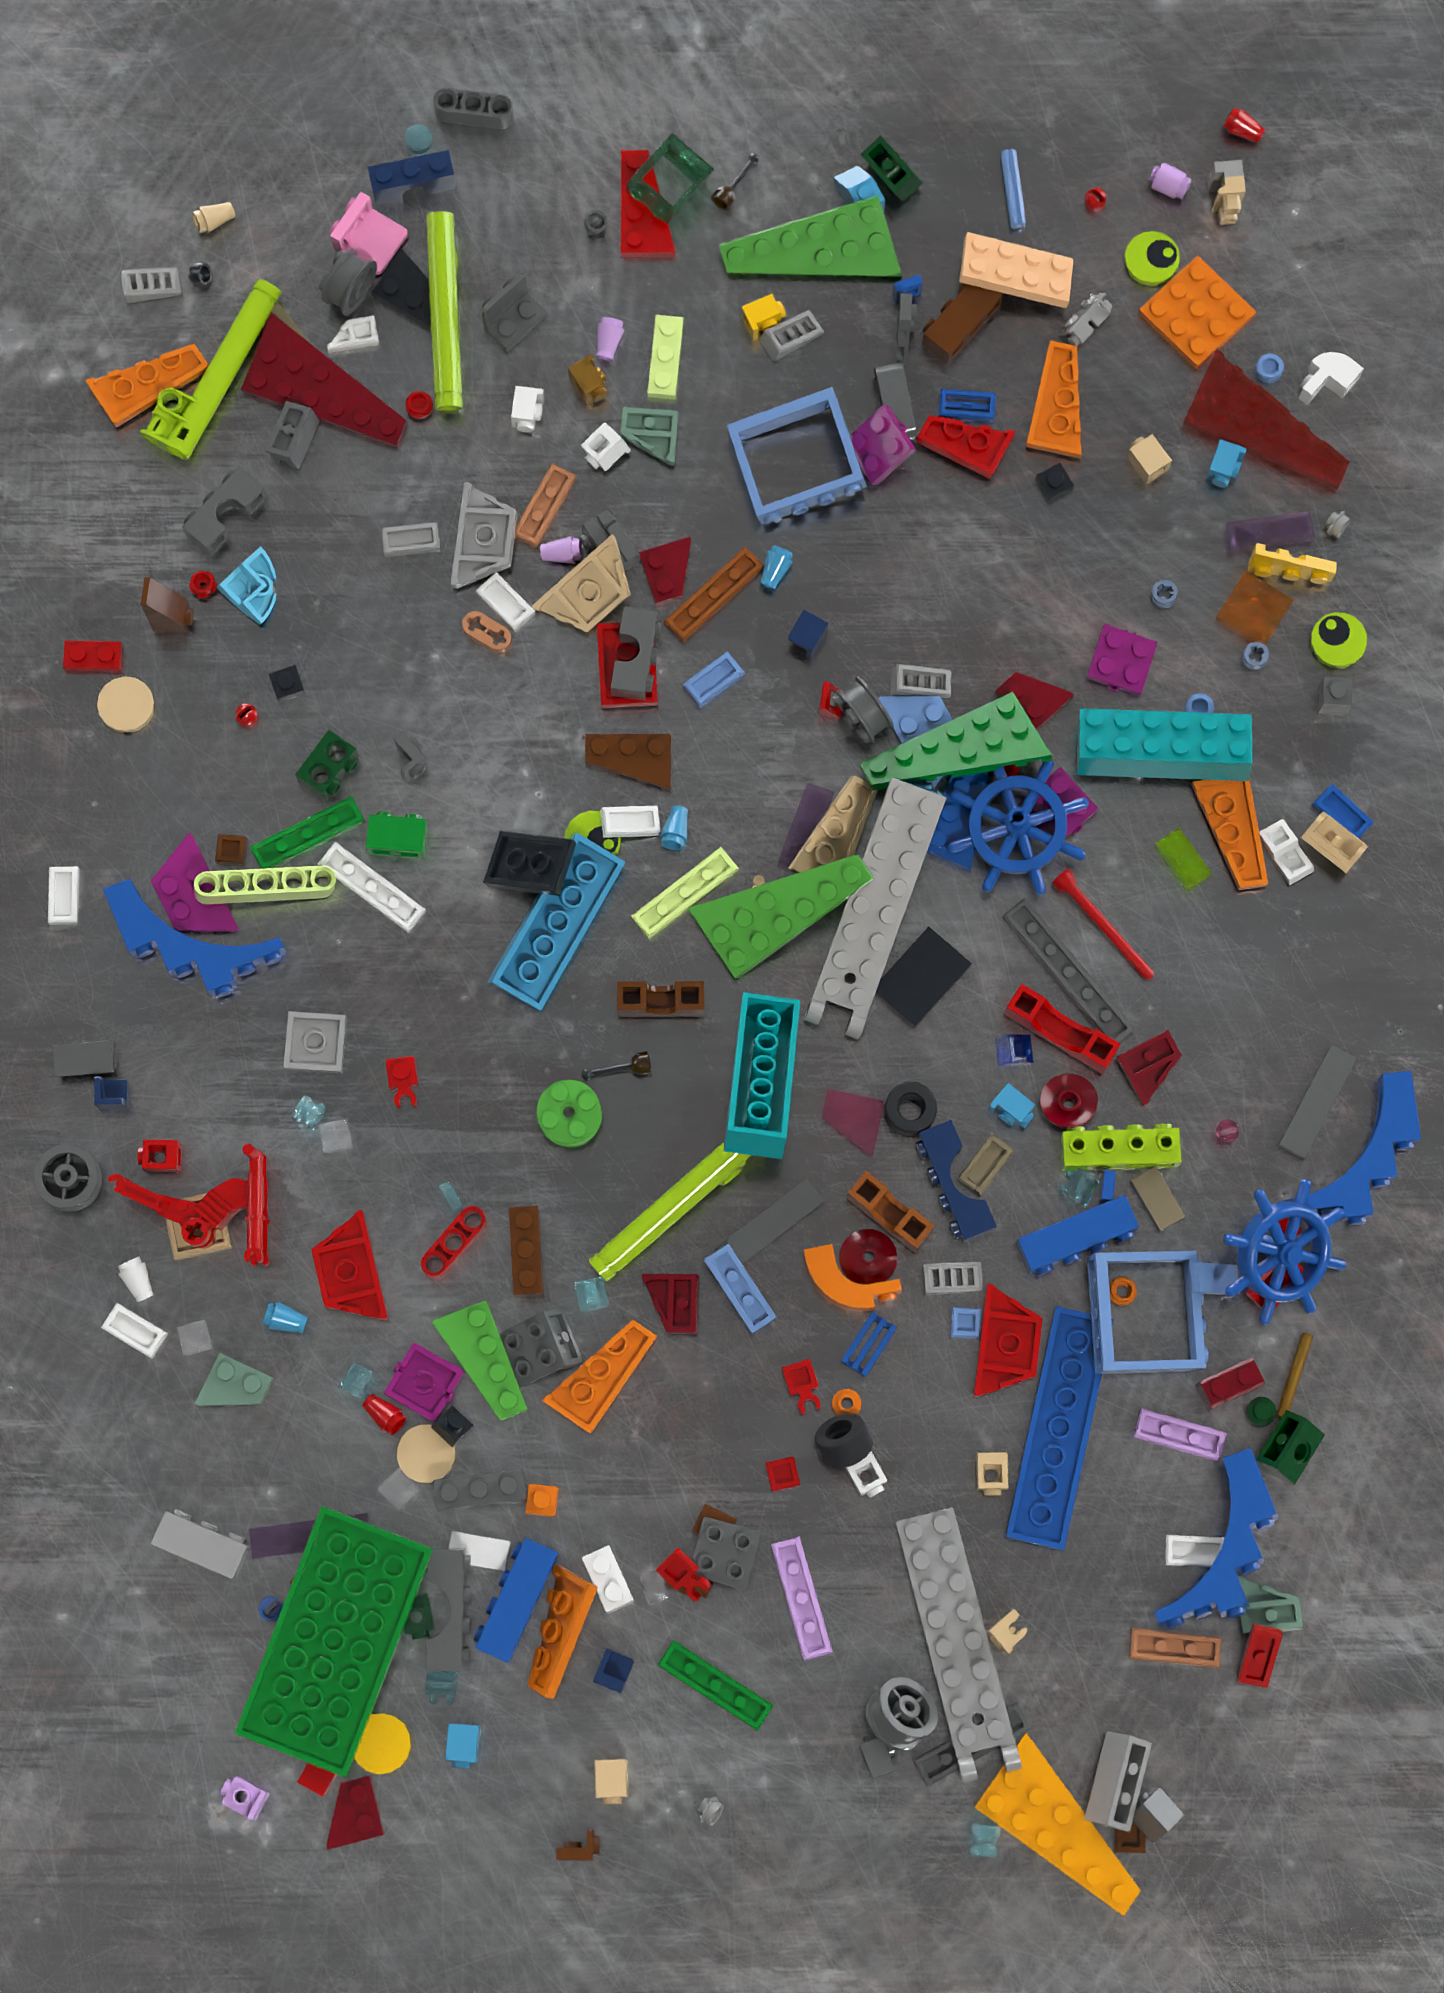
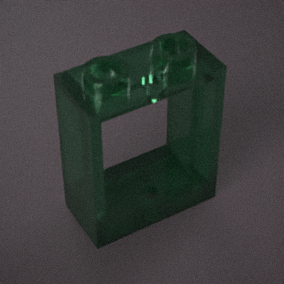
M672 133L632 176L626 189L630 191L633 198L643 202L650 208L655 217L669 224L707 182L714 168ZM663 157L694 182L674 206L643 181Z

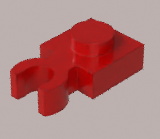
M415 1056L385 1059L389 1089H398L394 1097L397 1109L401 1108L400 1100L404 1096L410 1097L412 1107H415L417 1105V1098L410 1089V1087L419 1086Z
M810 1359L782 1367L790 1397L799 1394V1412L802 1415L806 1413L804 1403L808 1400L814 1402L816 1410H819L821 1406L820 1400L811 1391L819 1388Z
M678 1547L655 1570L677 1591L684 1586L688 1597L694 1602H697L701 1596L695 1589V1586L701 1587L705 1592L711 1586L705 1577L695 1574L699 1567Z

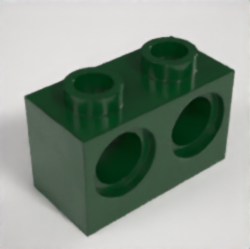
M328 730L295 774L298 783L326 801L330 795L334 796L342 786L341 780L347 772L349 774L352 773L358 765L359 759L357 758L359 754L357 748ZM338 750L345 752V756L341 760L335 761L331 759L333 752ZM319 773H325L328 775V779L324 783L314 782L315 776Z

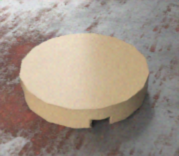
M124 676L113 679L103 687L98 697L97 707L99 716L107 727L120 733H132L139 731L149 723L154 715L155 703L151 690L144 682L134 677Z
M420 1424L410 1428L401 1437L397 1446V1461L400 1469L409 1479L418 1483L432 1484L433 1480L442 1479L451 1471L455 1463V1446L451 1447L431 1428L433 1424Z

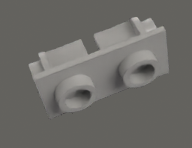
M1103 292L1096 295L1092 293L1081 302L1082 308L1077 314H1071L1062 323L1064 328L1058 335L1068 334L1070 336L1068 341L1071 345H1082L1095 331L1088 322L1091 321L1095 327H1098L1111 314L1112 304L1107 300L1102 301L1106 293Z

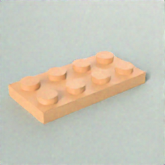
M967 232L964 239L959 282L1066 308L1070 298L1073 258Z

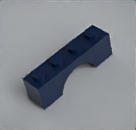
M952 1120L919 1132V1141L915 1142L920 1157H926L930 1168L926 1169L932 1185L937 1184L940 1189L941 1195L938 1196L943 1211H949L953 1221L949 1222L955 1239L960 1237L962 1244L994 1232L997 1225L986 1200L972 1199L958 1191L951 1179V1163L963 1147Z

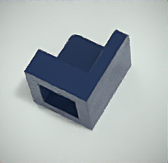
M803 610L788 635V640L807 650L806 656L812 659L828 632V622Z
M95 1076L94 1105L100 1111L129 1110V1081L127 1079L104 1080L101 1076Z
M606 1648L593 1682L622 1694L634 1660Z

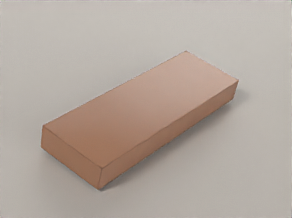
M551 463L516 525V539L536 549L538 548L576 481L577 476Z
M1132 1628L1129 1659L1220 1668L1222 1637Z

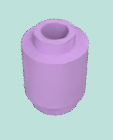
M1164 162L1161 167L1156 165L1149 177V181L1153 182L1152 189L1173 199L1176 197L1183 199L1192 179L1186 177V173Z

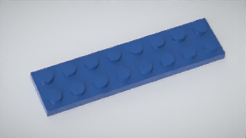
M1058 1306L1055 1307L1005 1538L1060 1551L1065 1549L1102 1374H1095L1091 1314Z

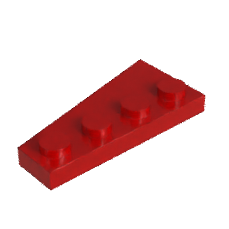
M621 150V257H676L649 150Z

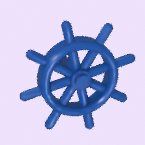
M1053 761L1043 762L1035 778L1027 776L1007 777L1004 767L1000 766L997 770L993 771L996 781L987 786L976 799L957 790L951 793L950 797L953 801L971 809L969 818L970 836L950 842L947 845V850L950 853H956L974 846L978 855L991 866L982 884V889L985 892L992 891L1001 872L1009 874L1029 873L1035 892L1038 895H1043L1046 892V886L1040 869L1049 864L1059 852L1077 860L1085 859L1086 853L1084 850L1065 842L1067 832L1066 815L1087 808L1089 801L1083 797L1064 804L1062 803L1059 796L1045 784L1054 767ZM1012 790L1028 791L1021 807H1017ZM1001 794L1008 814L988 804ZM1039 796L1050 807V809L1030 815ZM982 815L1003 825L981 832ZM1055 819L1054 835L1034 827L1035 825ZM1006 836L998 854L993 852L986 844L988 841ZM1028 837L1047 845V848L1035 856ZM1016 841H1018L1024 860L1008 859Z
M1302 1179L1300 1181L1294 1202L1282 1201L1270 1205L1266 1193L1262 1189H1257L1254 1192V1198L1260 1212L1252 1218L1242 1236L1228 1233L1223 1237V1242L1226 1245L1239 1248L1238 1266L1241 1274L1240 1278L1226 1287L1225 1293L1227 1296L1233 1297L1248 1286L1254 1293L1264 1297L1265 1300L1259 1317L1262 1325H1268L1271 1322L1276 1302H1290L1300 1299L1306 1313L1313 1314L1316 1311V1306L1310 1291L1320 1282L1327 1268L1336 1270L1346 1268L1345 1260L1331 1257V1237L1328 1230L1330 1226L1344 1217V1210L1342 1208H1335L1322 1218L1317 1212L1306 1207L1305 1204L1311 1188L1309 1179ZM1289 1217L1285 1233L1283 1234L1278 1221ZM1302 1218L1307 1224L1308 1229L1296 1237ZM1268 1230H1269L1271 1236H1269V1235L1266 1234V1232H1267ZM1312 1240V1251L1302 1250V1247ZM1258 1252L1265 1253L1267 1258L1257 1265ZM1300 1261L1308 1263L1302 1273L1298 1267ZM1274 1268L1270 1284L1268 1286L1262 1280L1261 1276H1263L1265 1273ZM1287 1270L1292 1282L1281 1286L1285 1271Z

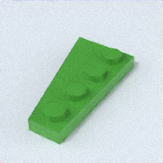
M487 1300L431 1321L500 1421L528 1411Z

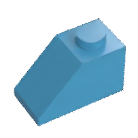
M859 166L834 177L833 180L847 204L879 195L884 212L885 198L872 176Z

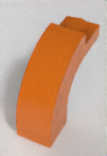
M833 1244L803 1250L806 1270L814 1287L824 1298L838 1307L856 1312L874 1311V1299L879 1298L880 1303L897 1299L896 1295L901 1294L900 1278L868 1285L857 1284L848 1280L837 1266Z

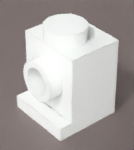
M515 386L511 414L512 427L522 432H532L535 430L536 421H541L542 404H544L545 400L543 389Z
M605 422L581 445L587 453L584 457L585 460L595 470L600 466L605 472L624 453L628 454L631 451L624 440Z
M871 1451L859 1463L845 1468L860 1497L867 1494L868 1498H872L884 1491L882 1485L887 1483V1479ZM864 1471L870 1472L872 1475L871 1481L864 1482L861 1479V1473Z

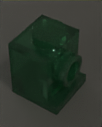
M428 1593L416 1595L406 1621L404 1633L405 1636L412 1635V1640L430 1637L429 1632L436 1630L430 1595ZM414 1612H421L422 1620L419 1623H414L411 1619Z

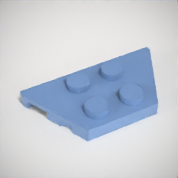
M883 696L878 698L893 721L894 727L892 731L900 744L953 720L940 696ZM943 776L936 777L937 780L926 782V779H922L920 782L932 785V791H934Z

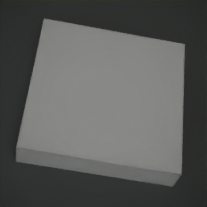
M288 1011L284 1070L342 1074L347 1016Z

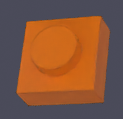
M529 1484L525 1514L555 1518L559 1487Z

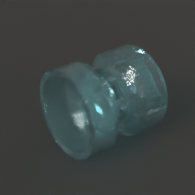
M971 1824L973 1843L969 1845V1855L999 1858L997 1839L1001 1835V1827ZM978 1840L991 1841V1844L978 1843Z

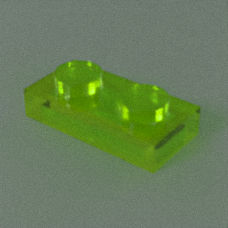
M1180 828L1155 844L1157 850L1187 891H1190L1212 876V872Z

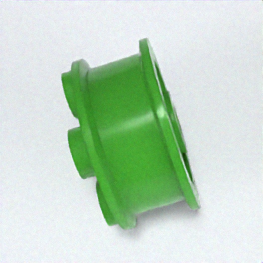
M562 1080L550 1085L542 1093L537 1104V1119L543 1133L549 1140L560 1146L576 1147L585 1144L595 1136L601 1125L602 1109L597 1095L589 1086L576 1080ZM573 1110L575 1113L572 1117L568 1118L564 1116L565 1112Z

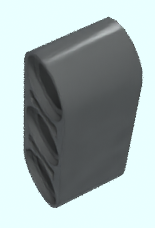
M442 88L433 97L435 115L441 122L506 129L510 127L514 120L512 102L505 95ZM444 103L452 104L449 108L440 107ZM472 106L479 107L477 111L472 112L467 110L469 107ZM499 109L507 111L503 115H498L495 113Z
M897 363L874 367L880 407L882 405L890 406L898 421L906 425L907 430L905 432L909 439L916 440L915 420L903 364Z

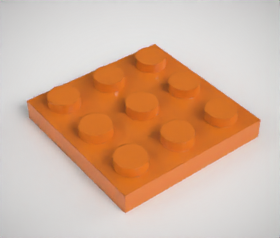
M1199 256L1195 257L1138 311V314L1196 370L1251 321L1257 313Z

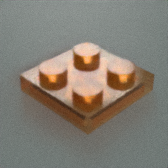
M1245 571L1215 620L1248 640L1261 642L1266 646L1294 599Z

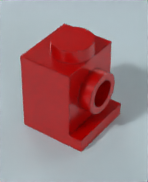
M143 1139V1148H138L137 1162L138 1165H142V1169L145 1172L181 1173L182 1144L179 1140ZM159 1153L165 1154V1160L161 1163L155 1161Z

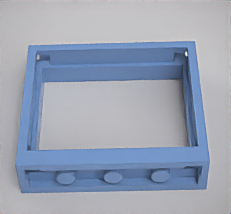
M833 387L727 425L756 516L761 525L773 521L777 523L782 520V517L789 514H803L809 510V507L817 504L820 506L831 504L837 497L842 495L853 496L855 495L854 492L867 487ZM831 409L853 474L763 506L742 441Z
M1197 1251L1094 1253L1087 1257L1095 1374L1194 1372L1206 1368L1209 1353L1207 1347L1204 1346L1203 1334L1206 1333V1320L1202 1317L1201 1305L1204 1303V1294L1192 1293L1190 1270L1191 1263L1201 1262L1197 1257ZM1183 1262L1190 1359L1114 1362L1107 1263Z

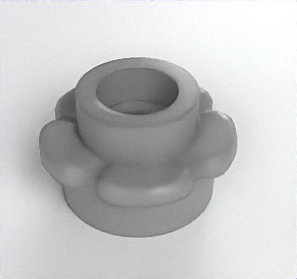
M1341 511L1340 514L1334 512L1325 524L1328 528V535L1332 534L1338 538L1345 531L1350 518L1344 515V511Z
M717 1797L705 1798L698 1807L697 1813L700 1815V1823L705 1822L712 1826L720 1817L724 1805L718 1802Z

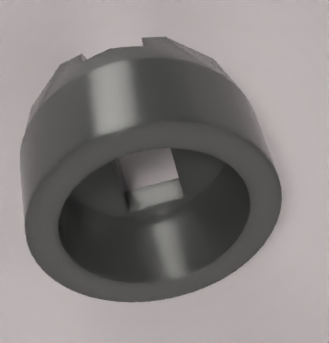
M599 210L589 212L584 221L586 230L592 234L603 232L607 226L606 215ZM597 217L600 219V222L594 229L591 227V224Z

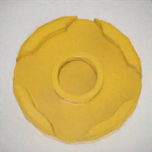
M384 1713L371 1715L355 1756L357 1764L366 1771L375 1774L391 1773L400 1768L408 1759L411 1750V1738L406 1725L395 1716Z

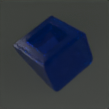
M1006 1034L995 1039L998 1066L1005 1067L1034 1063L1031 1035Z

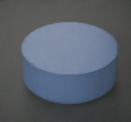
M1271 353L1262 355L1255 366L1257 378L1264 383L1278 381L1284 370L1282 359Z
M1196 693L1190 696L1185 705V712L1213 713L1214 711L1213 700L1203 693Z

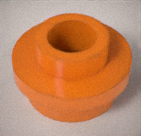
M1125 1276L1114 1278L1109 1283L1110 1300L1119 1306L1130 1304L1137 1294L1135 1283ZM1119 1286L1126 1288V1296H1119L1116 1290Z
M842 1389L833 1397L832 1408L836 1415L845 1413L858 1414L861 1409V1398L854 1390ZM845 1398H849L852 1401L853 1405L849 1409H845L841 1405V1401Z

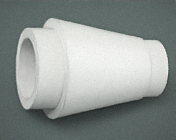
M140 1257L118 1266L120 1270L118 1275L137 1302L153 1296L145 1262L142 1263Z

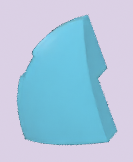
M260 546L217 586V589L230 602L260 625L270 614L277 595L276 593L273 594V580L276 578V573L264 549Z

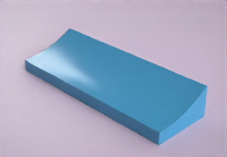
M574 833L569 838L576 842V846L560 896L540 893L536 895L487 983L538 1011H541L626 863L579 833Z

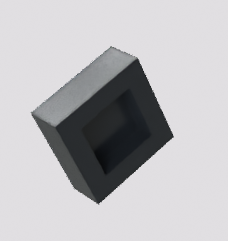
M1061 462L1037 474L1035 478L1049 502L1074 489V484Z
M296 665L269 673L278 703L305 694Z
M452 1406L433 1423L431 1428L453 1447L471 1431L474 1425Z

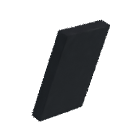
M500 830L483 883L488 887L560 896L576 842L567 838Z
M928 926L880 979L875 995L915 1029L971 967L972 963Z

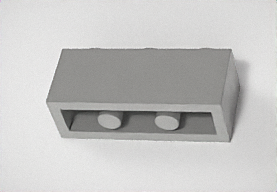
M175 1509L173 1514L165 1511L151 1545L236 1581L250 1550V1547L244 1545L245 1538L229 1532L227 1537L216 1533L219 1527L203 1520L200 1526L190 1522L191 1515Z
M1106 1732L1084 1820L1130 1832L1152 1745L1151 1742L1130 1735Z

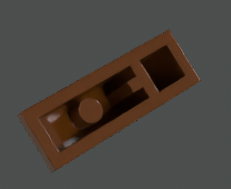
M144 577L141 606L152 630L187 634V627L192 625L194 610L190 608L187 598L152 578Z

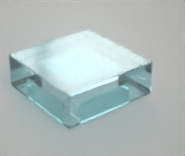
M447 1181L439 1185L440 1191L454 1216L462 1212L464 1209L451 1183Z

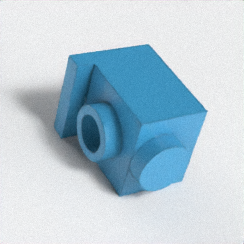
M1220 439L1206 479L1211 480L1218 487L1226 488L1231 477L1237 478L1247 448Z
M1007 1083L990 1104L988 1111L993 1114L997 1110L1000 1112L998 1114L999 1118L1006 1124L1012 1126L1014 1123L1017 1127L1021 1126L1025 1129L1035 1116L1032 1113L1035 1104Z

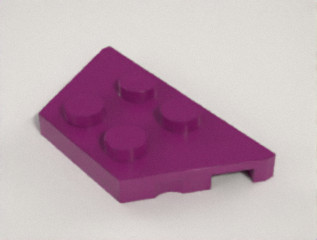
M192 833L187 834L151 880L174 930L180 933L198 931L201 933H213V931L239 932L240 930L226 903L202 904L195 898V878L200 873L210 870ZM203 883L199 887L204 893H210L215 889L210 883Z

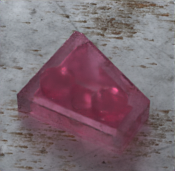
M828 1089L821 1119L831 1127L836 1128L846 1139L864 1150L865 1154L873 1157L884 1101Z

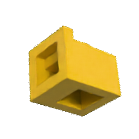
M770 294L742 306L741 317L754 341L758 339L759 332H764L766 329L781 323V318L786 317V312L781 301L776 302L773 294Z

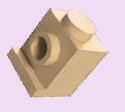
M1007 1452L976 1454L977 1491L983 1490L984 1496H1001V1490L1008 1489ZM989 1470L995 1471L997 1474L996 1480H988L986 1472Z

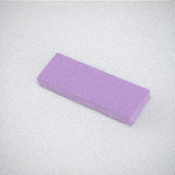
M1141 1408L1133 1438L1219 1462L1227 1433Z

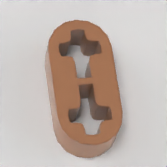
M477 611L467 613L464 616L462 628L464 634L469 639L497 654L505 653L510 649L512 637L506 627ZM479 620L480 627L485 631L483 632L478 628L471 631L469 622L475 623ZM491 633L496 637L503 634L505 643L499 642L497 645H494V638L489 634Z

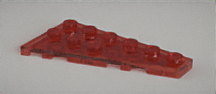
M1216 349L1183 424L1219 440L1221 439L1247 448L1246 451L1338 490L1350 462L1325 440H1320L1310 431V427L1303 421L1299 422L1290 414L1291 411L1261 385L1255 384L1243 374L1244 371L1240 367L1234 366L1224 357L1220 350Z

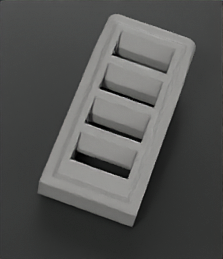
M177 267L120 271L123 293L127 304L182 295ZM165 277H170L172 288H166ZM159 278L160 288H155L154 279ZM148 280L149 289H144L143 281ZM136 282L137 289L132 290L131 283Z
M807 310L766 329L760 338V342L772 361L775 362L823 335L824 331L811 311ZM804 321L807 328L810 330L809 333L805 331V329L801 325V322ZM793 327L795 328V330H796L797 333L799 334V336H800L799 338L796 336L795 332L793 331V329H792ZM782 333H784V334L786 335V337L788 338V340H789L790 342H787V341H786V339L784 338V336L782 335Z
M896 664L890 674V696H940V698H950L951 670ZM903 676H905V686L903 685ZM913 677H917V687H913ZM925 677H929L928 688H925ZM936 677H940V689H936Z
M981 1262L923 1264L922 1266L925 1296L983 1291ZM967 1269H973L974 1285L968 1284ZM956 1270H961L963 1286H957ZM944 1271H950L951 1286H946ZM933 1272H938L940 1286L934 1287Z

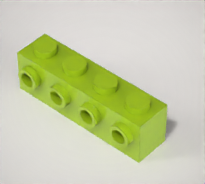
M1134 1124L1125 1126V1130H1114V1126L1103 1125L1097 1126L1094 1131H1085V1127L1079 1126L1067 1128V1131H1063L1060 1136L1062 1171L1179 1167L1181 1164L1180 1128H1172V1124H1156L1154 1129H1143V1125Z

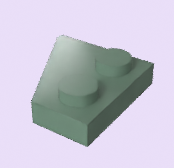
M623 407L621 438L663 462L675 466L678 411Z
M219 1353L194 1404L199 1407L261 1405L274 1378Z
M1238 1576L1250 1607L1244 1609L1246 1613L1240 1616L1243 1635H1249L1252 1623L1281 1629L1282 1632L1303 1630L1299 1597L1278 1592L1272 1587L1264 1584L1262 1586L1246 1580L1245 1577Z

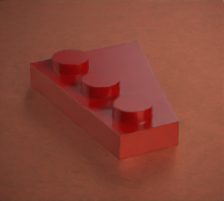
M929 415L916 438V442L991 479L1012 442L1016 431L1006 429V432L993 430L991 426L981 425L980 427L965 425L963 421Z

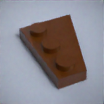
M585 734L586 765L617 775L622 774L634 778L636 781L656 785L663 790L671 792V734Z

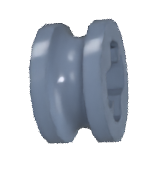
M1169 580L1158 581L1152 589L1153 602L1161 608L1172 606L1177 599L1176 585ZM1162 588L1164 591L1170 590L1169 599L1165 596L1160 598L1159 589Z
M1261 642L1248 644L1242 654L1243 664L1251 670L1261 669L1269 658L1268 648ZM1251 650H1256L1255 653L1259 651L1262 654L1259 662H1255V658L1253 661L1249 658L1252 653Z

